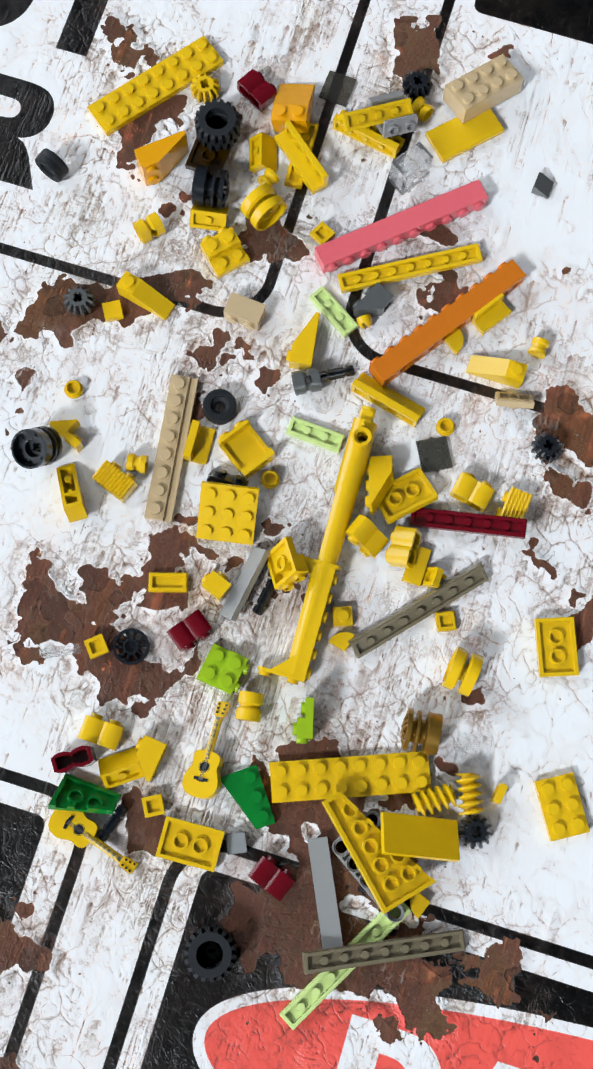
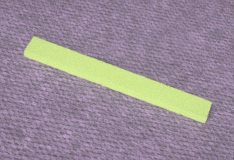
M403 902L401 906L405 913L404 919L411 912V909ZM397 906L389 911V915L392 918H396L400 914V909ZM380 911L348 945L383 940L401 921L391 922ZM356 967L319 973L279 1015L294 1030Z

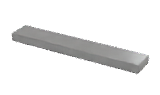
M326 836L307 839L322 947L326 949L343 946L328 838Z

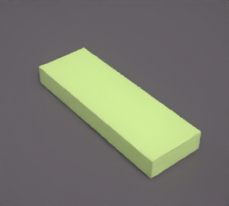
M324 286L309 296L311 302L343 338H346L358 328L359 325Z
M292 416L286 431V435L338 454L345 438L344 434Z

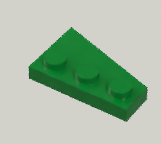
M65 773L48 804V809L113 815L120 801L121 794Z

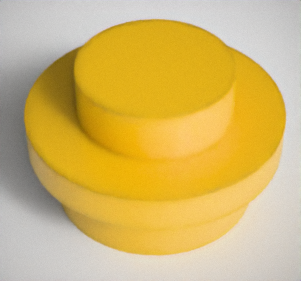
M71 380L66 383L64 392L67 397L76 399L82 395L83 386L79 381Z
M441 418L436 424L438 434L449 436L454 432L455 425L451 419Z
M273 470L265 471L261 476V484L267 489L276 488L280 482L279 475Z

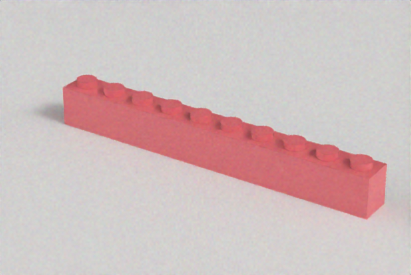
M478 179L316 246L314 256L323 274L334 272L340 266H348L355 260L365 259L376 251L382 252L388 246L401 244L405 239L415 238L424 231H432L441 224H449L453 219L463 218L472 211H480L486 206L488 196Z

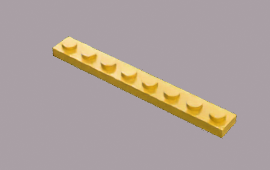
M476 243L337 274L341 294L366 289L370 286L374 287L377 282L384 285L482 263L483 258L479 245Z

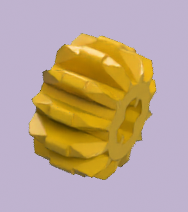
M206 72L204 76L198 74L197 79L193 78L190 86L193 99H197L198 103L204 101V104L206 101L212 102V99H218L221 91L218 79L214 78L213 74L207 76Z

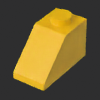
M144 735L143 738H139L135 748L138 749L136 754L146 781L152 782L168 745Z

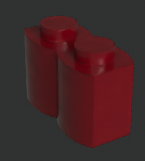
M251 69L237 81V90L260 112L274 102L277 89L272 83L265 81L264 76L259 71Z
M198 609L169 629L167 633L179 651L187 653L195 647V642L200 639L204 641L212 635L210 632L213 629Z
M79 746L71 752H60L50 758L55 773H69L77 767H88L97 761L94 747Z
M262 855L248 876L274 898L281 901L295 882L292 878L294 874L285 867L282 870L276 866L278 861L272 856L268 855L265 857Z

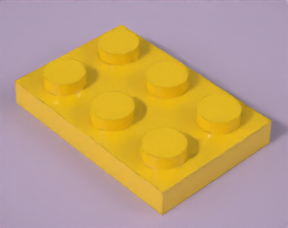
M419 467L394 480L378 509L389 525L438 500V494Z
M574 617L535 618L534 630L539 678L579 676Z
M573 772L534 781L549 841L552 842L590 832Z
M166 816L155 857L215 872L225 831Z

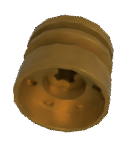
M408 708L401 726V749L407 750L409 742H411V751L415 752L419 743L421 744L423 754L436 756L441 739L443 715L428 712L426 720H422V710H418L414 718V709Z

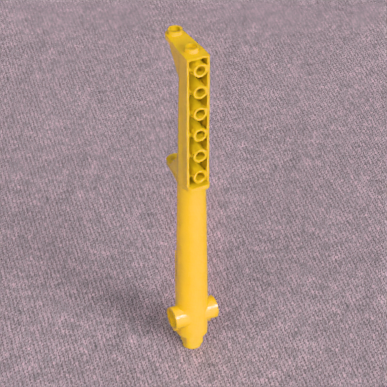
M362 406L359 417H354L334 487L335 497L318 560L304 556L310 579L289 659L272 669L258 666L257 670H259L258 674L267 677L270 674L287 678L286 682L298 685V682L305 683L306 679L310 680L312 668H309L311 660L315 661L318 651L314 649L316 641L320 642L323 633L320 630L321 623L326 622L328 615L325 608L327 604H331L333 593H330L332 585L336 586L338 575L335 573L340 572V566L337 564L346 537L345 531L349 527L378 427L373 422L376 409L372 407Z

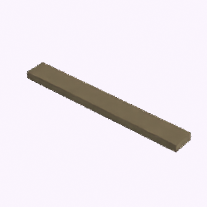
M475 564L349 640L348 643L358 659L488 581L489 579L482 564Z
M455 929L301 953L303 971L307 975L466 951L463 929Z

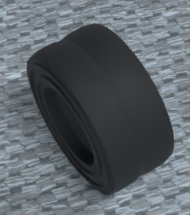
M43 149L35 158V163L39 169L55 182L59 183L69 172L65 162L50 149Z
M216 389L209 392L203 401V410L206 418L216 425H224L232 421L237 413L235 397L224 389ZM223 403L225 409L219 412L215 410V405Z

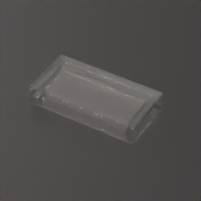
M77 643L39 649V653L44 659L81 654L82 645Z

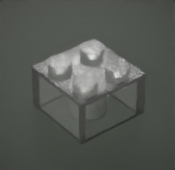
M420 141L391 162L389 181L401 195L411 192L418 183L425 182L430 176L434 157Z

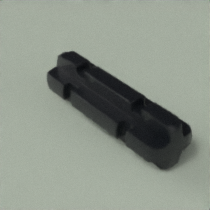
M347 365L345 368L330 369L328 372H319L321 383L327 382L328 379L331 381L344 378L345 375L347 377L353 376V365Z
M272 579L267 580L266 588H263L257 604L253 608V613L261 616L263 614L264 607L267 606L273 594L272 591L275 590Z
M119 804L115 809V813L109 817L103 826V830L99 831L97 837L106 842L110 837L109 834L115 830L122 820L121 817L125 816L128 809Z

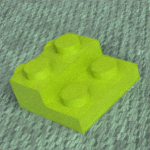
M213 643L196 679L232 696L234 692L237 693L240 689L242 682L239 680L242 674L246 675L250 668V664H248L249 659Z
M306 697L305 702L301 703V715H304L305 718H297V722H293L292 735H296L297 744H308V741L313 739L314 698Z

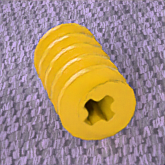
M475 773L455 774L461 777V779L456 780V783L462 785V787L456 790L463 793V795L457 797L458 800L463 801L462 804L458 805V808L464 809L458 815L478 814L484 811V808L478 806V804L483 803V800L477 798V796L483 793L476 790V788L482 786L481 783L476 782L477 779L481 778V775Z
M443 783L442 790L439 786H435L434 792L431 788H428L427 795L423 790L419 791V797L412 793V800L418 815L421 812L426 817V810L434 814L435 807L441 812L442 805L449 809L450 802L454 807H457L456 796L450 783L449 787L446 783Z

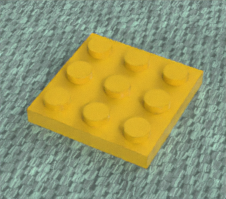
M202 481L196 538L253 545L260 488Z

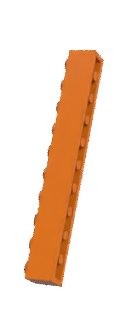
M513 259L507 263L503 262L498 266L497 271L488 273L481 283L476 282L466 294L461 293L454 303L446 304L439 314L430 316L427 323L423 326L421 324L418 325L411 335L403 336L396 346L388 347L384 352L385 354L380 358L377 356L372 359L369 373L383 388L442 344L446 338L458 329H462L470 323L474 314L498 295L503 293L506 296L521 285L526 274Z

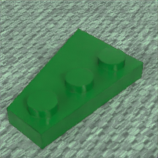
M257 765L221 777V782L256 830L276 823Z

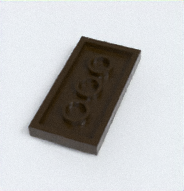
M239 114L240 126L243 121V114ZM214 122L209 127L213 129H221L225 127L226 124L223 122ZM196 137L185 167L192 171H195L197 165L209 167L212 177L215 170L219 169L221 176L232 147L228 146L225 151L223 149H219L220 151L212 149L211 151L208 149V146H202V142H199L198 137Z

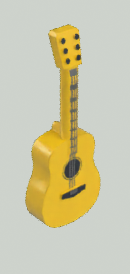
M218 701L206 750H197L195 752L193 763L183 777V789L193 797L210 800L215 798L220 792V771L224 760L222 756L215 753L214 749L223 718L226 717L231 707L230 703Z
M54 810L48 827L55 837L69 840L79 848H85L91 843L118 862V865L129 874L134 872L138 862L127 856H122L96 837L99 825L94 820H91L85 812Z

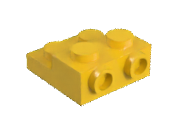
M222 227L218 230V234L213 237L207 235L200 243L201 251L218 279L250 262V258L243 249L241 241L232 227Z
M284 537L269 551L270 555L266 562L275 590L290 591L295 588L294 584L305 579L308 568L304 555L296 553L292 537Z

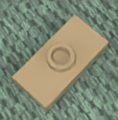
M495 392L496 406H504L511 409H534L535 402L532 394Z

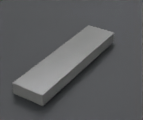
M253 547L219 615L232 621L237 620L270 552Z

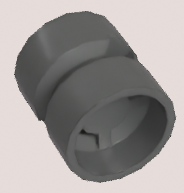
M317 367L306 369V372L302 370L291 372L296 396L306 394L308 390L310 392L322 391L320 374ZM306 378H310V384H307Z

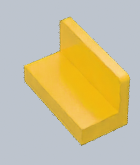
M263 132L249 138V171L256 173L264 168H270L277 172V143L274 138Z
M193 205L190 210V227L214 231L226 227L229 207L218 209V206L212 208L210 205Z
M503 293L478 310L472 318L471 323L482 336L511 315L512 311L503 302L505 296Z
M192 420L183 452L184 460L206 465L215 429L201 426L200 421Z
M135 747L98 760L100 777L106 789L144 777Z

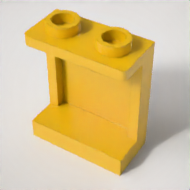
M248 419L236 423L234 429L221 434L217 441L219 448L245 480L275 459V452L271 447L268 448L251 427Z

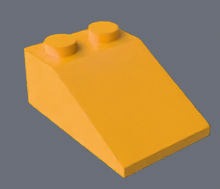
M280 84L271 114L274 132L284 131L285 122L290 120L298 133H309L315 84Z
M185 130L134 150L138 169L146 186L155 185L163 180L188 154Z

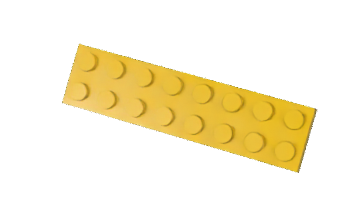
M202 36L87 106V109L108 137L191 86L193 78L197 79L198 74L204 76L206 72L209 75L222 67L224 61L207 38Z
M422 751L269 762L272 803L328 799L338 792H342L348 798L416 793L422 790L427 792V789L431 788L428 754H423Z

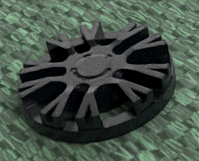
M125 629L118 633L113 641L114 655L123 664L136 665L141 663L149 653V640L138 629ZM130 632H133V639H130ZM124 633L127 636L126 641L120 638ZM137 633L142 635L140 640H135ZM117 641L124 643L123 646L116 645ZM146 641L145 644L139 645V642ZM141 647L146 648L144 654L139 651ZM123 648L124 652L118 655L116 649ZM137 652H138V653L140 654V656H141L140 659H138L137 656L135 655ZM127 653V657L123 660V656ZM131 655H133L135 658V661L129 662V657Z

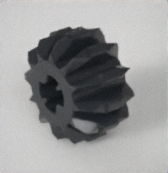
M419 68L416 72L411 70L409 74H406L402 83L404 95H408L410 99L412 97L416 99L419 96L423 98L429 96L433 85L431 75H426V70L421 73Z
M545 431L541 433V436H535V441L531 443V446L534 447L531 453L537 454L534 457L536 460L540 457L541 463L547 460L550 464L553 462V459L558 460L560 458L559 454L563 453V449L560 448L563 442L557 441L559 436L554 438L553 432H550L547 436Z
M475 814L474 820L471 815H467L468 822L464 819L461 820V823L465 825L464 828L458 827L459 831L464 832L459 835V839L466 838L463 845L467 846L470 843L471 849H475L476 843L482 849V841L489 844V840L485 837L492 836L491 832H487V829H490L492 826L491 824L484 826L487 819L483 817L480 820L479 814ZM472 827H473V828H477V827H478V829H477V832L479 833L478 836H476V835H473V836H472V834H473V831L471 830Z

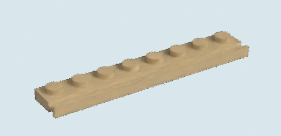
M171 375L144 515L145 519L169 523L173 521L184 462L183 452L190 430L199 382L198 378Z

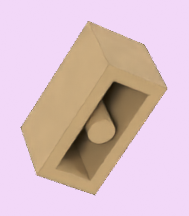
M232 292L223 311L224 318L232 324L238 323L248 330L254 329L258 331L266 314V305Z

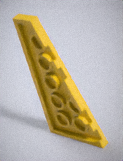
M338 792L322 802L383 914L436 882L409 857L382 854L381 830L358 810L359 808L342 792Z

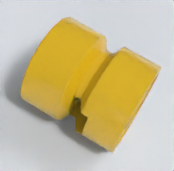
M155 211L148 214L145 220L139 219L132 223L143 245L152 241L153 236L159 237L166 233L165 227Z
M239 691L238 703L241 705L237 707L235 719L260 723L262 711L259 710V707L263 706L264 694Z

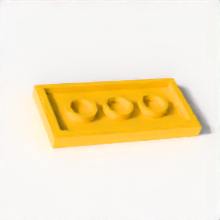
M490 108L464 124L458 117H455L427 131L425 137L441 162L445 163L504 133V128Z
M382 812V854L458 862L460 861L458 821Z

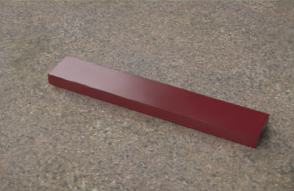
M420 508L411 513L410 527L525 539L528 520Z

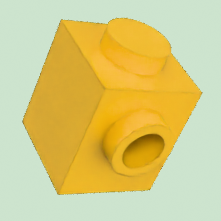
M213 570L211 574L207 573L201 580L202 589L219 602L232 589V584L227 581L228 577L220 571L216 573Z

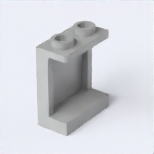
M402 91L370 97L368 98V107L404 99V94ZM417 114L394 118L375 126L383 138L417 131L418 116Z

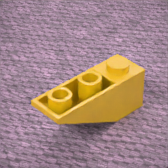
M392 455L369 457V464L366 466V475L369 476V480H366V491H369V496H365V505L369 507L371 515H374L394 482Z

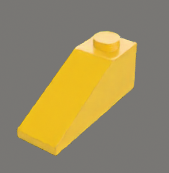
M125 271L116 285L119 295L165 321L175 307V304L128 271Z
M316 312L292 343L291 350L287 351L286 361H289V368L300 370L312 368L320 313Z
M471 355L466 373L519 389L523 383L528 365L511 359Z
M75 463L57 467L56 471L63 509L69 523L88 518Z

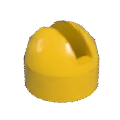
M370 314L356 318L359 327L362 329L369 328L372 325Z

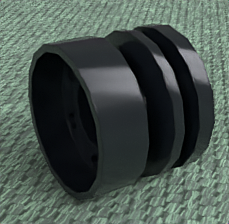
M197 165L192 183V204L205 206L207 200L210 199V206L212 208H215L217 202L218 209H224L230 189L229 171L223 170L220 178V170L216 169L212 177L209 167Z
M47 426L20 430L15 434L11 442V453L14 460L26 469L51 465L62 454L63 446L59 434Z

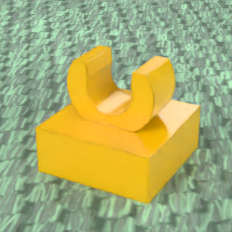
M427 567L421 585L426 588H438L441 579L447 578L443 574L444 570L439 567Z

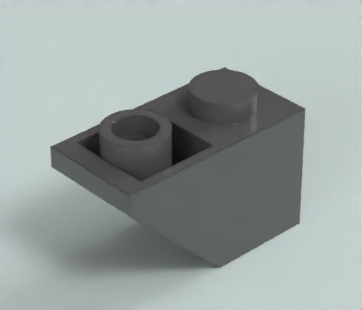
M377 282L374 287L370 286L367 289L362 300L358 299L353 305V316L355 318L370 314L371 317L382 316L393 304L394 295Z

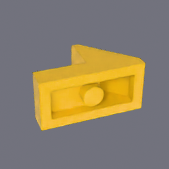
M77 419L49 422V426L78 453L84 449L81 443L83 440L74 433L81 425Z

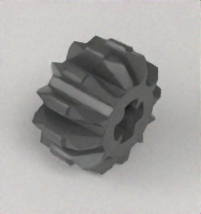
M74 285V290L68 288L69 294H64V306L67 307V311L69 313L73 312L76 317L79 313L84 317V312L86 311L91 313L90 308L95 307L93 302L95 296L92 294L91 289H86L83 285L80 288Z

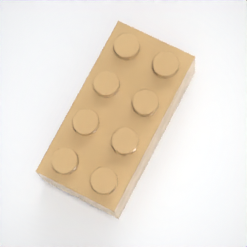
M501 54L446 84L443 101L464 124L520 93L524 78L510 61Z

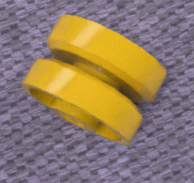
M269 183L260 185L251 191L240 206L242 214L247 219H250V223L257 231L266 230L274 225L287 209V203L282 197L277 195V191Z
M457 646L449 661L441 686L452 690L459 680L458 693L468 697L478 680L484 657L473 653L466 663L467 650Z

